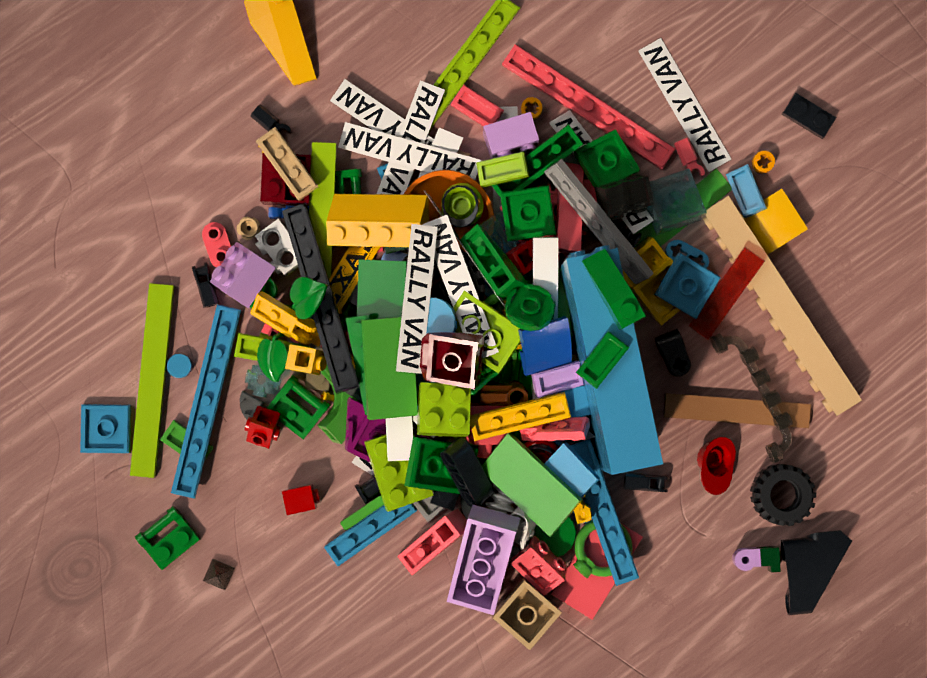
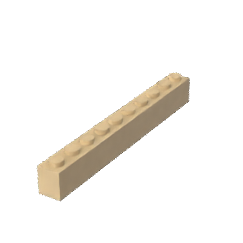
M727 196L704 211L706 215L703 218L705 224L710 231L715 228L719 235L716 240L723 251L727 248L733 256L729 258L736 271L741 269L746 277L742 279L749 291L754 289L759 297L755 299L762 311L767 309L771 314L772 318L769 319V322L776 332L781 330L785 338L782 339V342L788 351L794 350L799 357L795 360L802 372L807 370L812 377L808 381L816 393L821 391L825 397L822 403L829 413L834 411L836 416L862 401L730 197Z

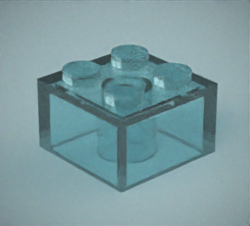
M690 169L644 183L639 191L647 212L654 220L651 223L656 236L701 221L707 214Z

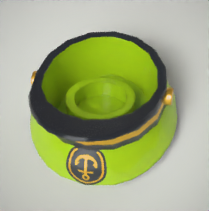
M457 183L451 185L444 192L441 201V211L444 216L448 215L449 221L454 227L471 226L480 219L483 213L482 197L472 185Z

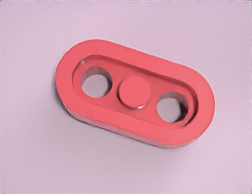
M212 222L204 227L202 237L212 265L218 267L223 262L218 260V255L220 253H225L226 255L227 250L232 245L226 228L220 223ZM217 230L218 236L216 238H211V231Z

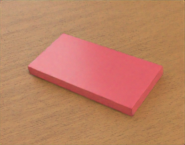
M623 525L631 537L633 554L643 536ZM594 530L586 538L584 545L585 554L596 566L608 567L596 530ZM574 554L567 566L565 581L554 588L551 595L593 620L615 583L612 576L600 577L591 574L586 579L573 566L577 561L576 554Z

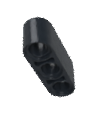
M458 437L441 451V459L468 506L471 508L472 505L480 506L493 495L494 489L471 445L464 438Z

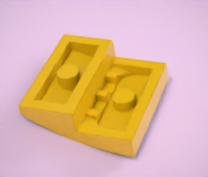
M783 189L764 199L767 209L746 219L743 217L767 255L808 230Z

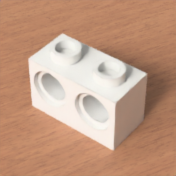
M279 219L255 235L258 240L255 243L263 255L269 254L273 260L270 264L276 267L275 272L277 274L282 272L283 275L288 276L298 268L288 230ZM272 233L279 235V242L274 246H270L267 243V238ZM292 253L294 256L293 262L289 265H283L281 262L283 254Z

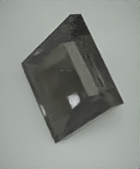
M212 559L203 581L226 590L235 567Z

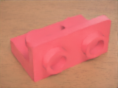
M533 536L530 539L529 545L515 555L510 562L543 596L565 581L568 569L564 560L556 557L550 551L548 545L544 541H540L536 536Z

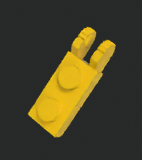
M263 291L257 293L250 312L251 315L289 338L292 337L305 345L311 343L313 338L307 332L316 331L317 328L314 321L310 318L299 319L293 309Z

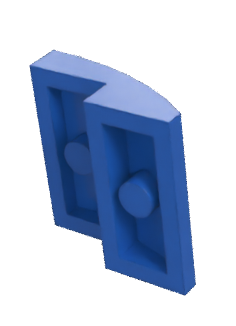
M567 317L553 319L548 326L540 330L528 331L518 329L522 351L519 352L525 376L572 363L571 334Z

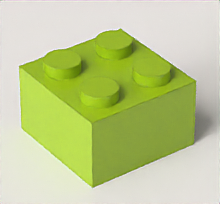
M421 382L418 386L417 435L467 437L470 434L471 389L441 383Z

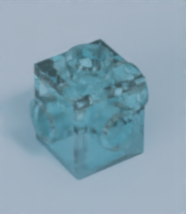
M252 365V370H247L245 383L248 384L247 389L253 390L252 395L267 398V394H274L275 390H279L282 376H280L279 382H273L262 372L260 366ZM260 375H264L266 377V382L264 384L258 383V377Z

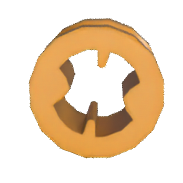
M534 97L526 98L521 105V114L526 113V104L529 103L531 106L536 104V111L538 112L536 114L531 112L533 120L539 118L542 112V103Z
M760 151L752 159L753 169L760 174L769 172L775 165V158L768 151ZM760 156H765L764 159L768 158L769 163L766 165V168H762L763 165H758L757 162L761 159Z

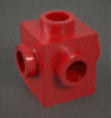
M257 406L253 417H248L244 430L248 431L246 441L269 449L272 441H277L282 429V427L278 426L281 413Z

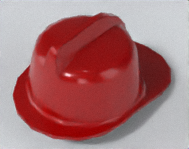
M717 437L711 442H707L699 449L697 454L703 487L712 495L724 493L732 480L736 450L733 442L726 437Z

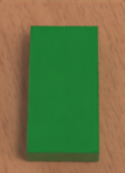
M608 331L575 373L597 389L629 347Z

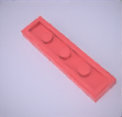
M565 162L583 185L584 171L579 164ZM557 189L556 237H558V252L570 254L581 251L582 219Z

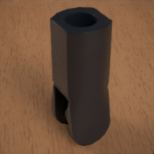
M206 262L204 266L197 268L192 266L203 308L219 304L215 287L209 282L212 276L208 263ZM207 275L208 281L201 283L199 277Z
M625 473L624 489L668 492L666 480H669V477ZM650 479H657L656 488H650Z

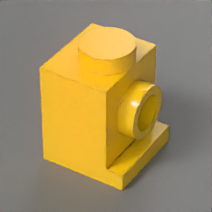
M290 344L285 369L320 376L321 371H324L327 366L324 352L318 349Z

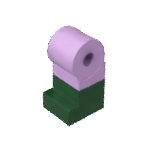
M777 546L739 548L732 556L734 565L743 571L751 570L753 567L767 566L768 571L771 573L781 572L780 553Z

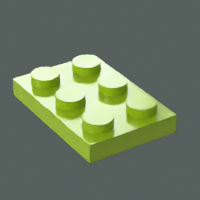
M463 291L453 309L456 313L465 297L483 309L490 329L483 333V336L485 337L486 333L491 331L496 343L495 346H488L486 343L484 345L489 349L498 348L499 351L496 354L483 358V363L499 374L521 342L518 331L520 328L513 325L507 317L483 301H479L466 291ZM468 315L462 320V324L464 325L467 318H475L478 321V329L471 333L476 334L481 328V322L478 317ZM456 316L457 329L455 333H463Z
M386 434L364 441L387 512L434 496L432 490L404 486L409 460L388 461Z

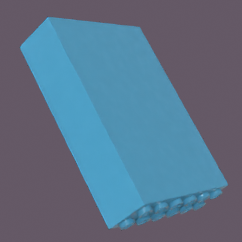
M610 245L595 248L591 254H585V250L570 253L559 270L572 323L575 348L573 350L574 354L577 355L580 365L583 364L608 331L629 347L597 389L584 380L591 415L587 416L590 421V431L595 436L592 438L595 454L601 470L614 475L662 465L663 460L634 323L621 330L618 329L582 263V260L605 248L623 276L618 248L611 249Z

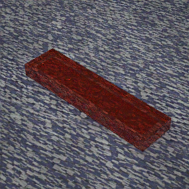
M744 247L708 298L697 319L694 318L689 327L709 340L765 260L747 247Z

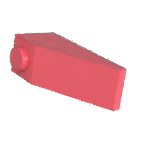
M458 508L445 515L397 557L410 574L414 575L464 535L467 519Z

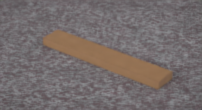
M665 393L664 417L809 428L811 404Z

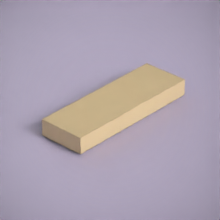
M276 127L256 140L298 201L319 188Z

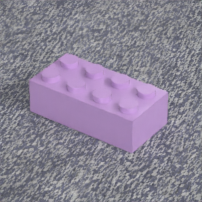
M472 505L447 602L494 615L520 522L519 517Z

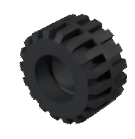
M786 464L767 466L766 470L762 469L759 472L760 475L754 478V487L751 486L750 492H753V496L750 497L751 502L754 503L755 506L753 508L760 514L759 516L768 522L780 526H793L796 522L801 523L804 521L803 518L811 514L809 512L810 508L815 507L816 503H813V498H816V492H813V488H815L814 482H811L809 480L811 477L798 467ZM781 480L791 482L795 489V499L785 509L776 508L770 497L773 486Z

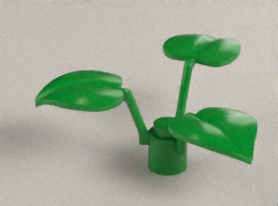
M269 277L261 291L275 298L278 289L275 282ZM300 277L294 281L290 290V298L294 304L286 306L293 309L299 319H309L321 304L328 285L308 277ZM281 332L275 334L272 340L263 339L257 352V359L262 372L273 382H279L280 376L285 371L289 351L287 345L283 341L278 340L284 336Z

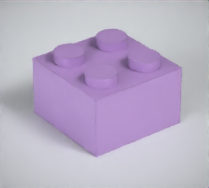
M531 112L483 127V136L490 159L524 152L527 155L538 146L539 137Z
M236 242L234 246L227 250L226 258L220 266L215 268L212 273V279L209 282L249 308L257 293L261 291L276 267Z

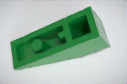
M479 224L474 226L460 239L497 296L507 299L512 289L528 284L515 264Z
M605 248L582 260L585 269L619 330L645 317L635 295Z

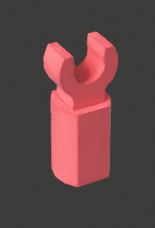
M689 137L674 143L682 165L687 168L685 172L687 180L689 182L693 180L692 170H697L700 177L704 176V168L696 162L698 158Z

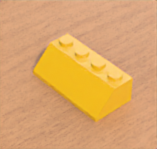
M334 194L326 221L327 245L409 247L411 225H422L429 222V198L427 195Z

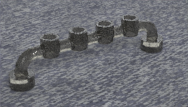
M718 333L710 337L712 346L718 355L728 351L727 345L731 344L737 347L742 362L747 366L751 379L758 388L762 401L766 408L769 409L774 425L780 431L783 438L779 445L776 442L766 445V452L773 463L783 460V454L789 450L792 444V434L789 426L793 425V422L788 412L781 413L778 404L782 403L778 392L776 390L770 392L766 384L771 381L770 376L765 368L759 370L755 362L759 360L756 349L754 347L748 349L746 343L738 336H722Z

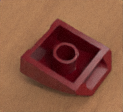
M452 332L427 333L421 341L420 369L424 380L475 389L480 382L483 370L484 336Z

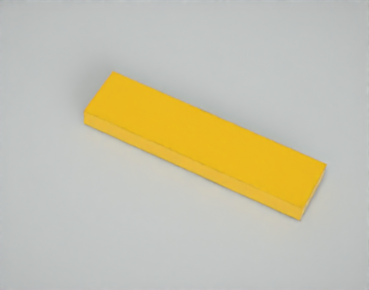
M562 392L470 415V426L474 441L570 418L571 415L566 394Z

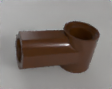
M517 380L508 383H487L478 391L479 405L510 406L528 401L525 386ZM514 391L522 392L518 398L510 397Z

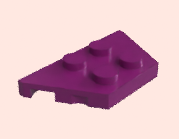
M349 397L347 399L345 449L347 452L370 462L364 441L386 434V419L368 420L364 412L363 403ZM413 428L415 437L430 439L429 436L417 435V430Z

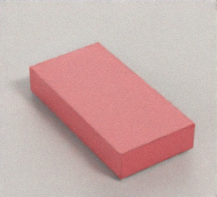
M464 84L451 103L453 108L483 127L497 122L504 112L503 109Z

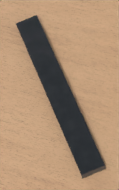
M303 203L283 210L282 213L301 277H308L328 285L323 300L314 313L313 318L335 393L339 394L360 387L361 385L307 205Z

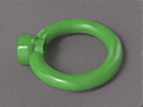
M593 520L581 528L575 541L577 561L573 566L586 579L591 574L600 577L612 576L609 566H596L585 554L584 545L586 538L592 531L596 530ZM621 524L625 539L627 541L630 553L632 555L633 547L631 537L626 528Z

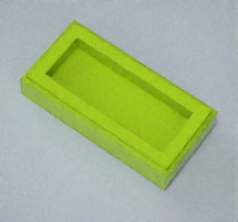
M524 152L476 162L482 188L529 177Z

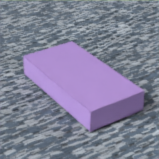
M576 360L569 364L531 374L535 396L540 398L584 386L583 378L575 373L581 366L580 362Z

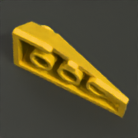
M245 0L244 3L250 24L293 86L317 80L294 0Z

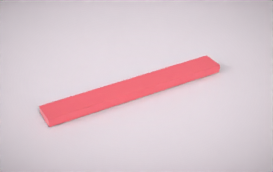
M515 44L503 61L502 66L607 134L616 129L627 148L659 169H663L675 151V148Z

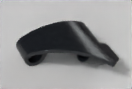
M841 530L812 533L807 535L806 538L781 540V556L783 561L786 562L788 576L785 605L789 616L810 614L815 609L852 542Z

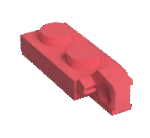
M570 417L522 429L520 433L523 441L532 442L537 440H584L590 428V421L588 417Z

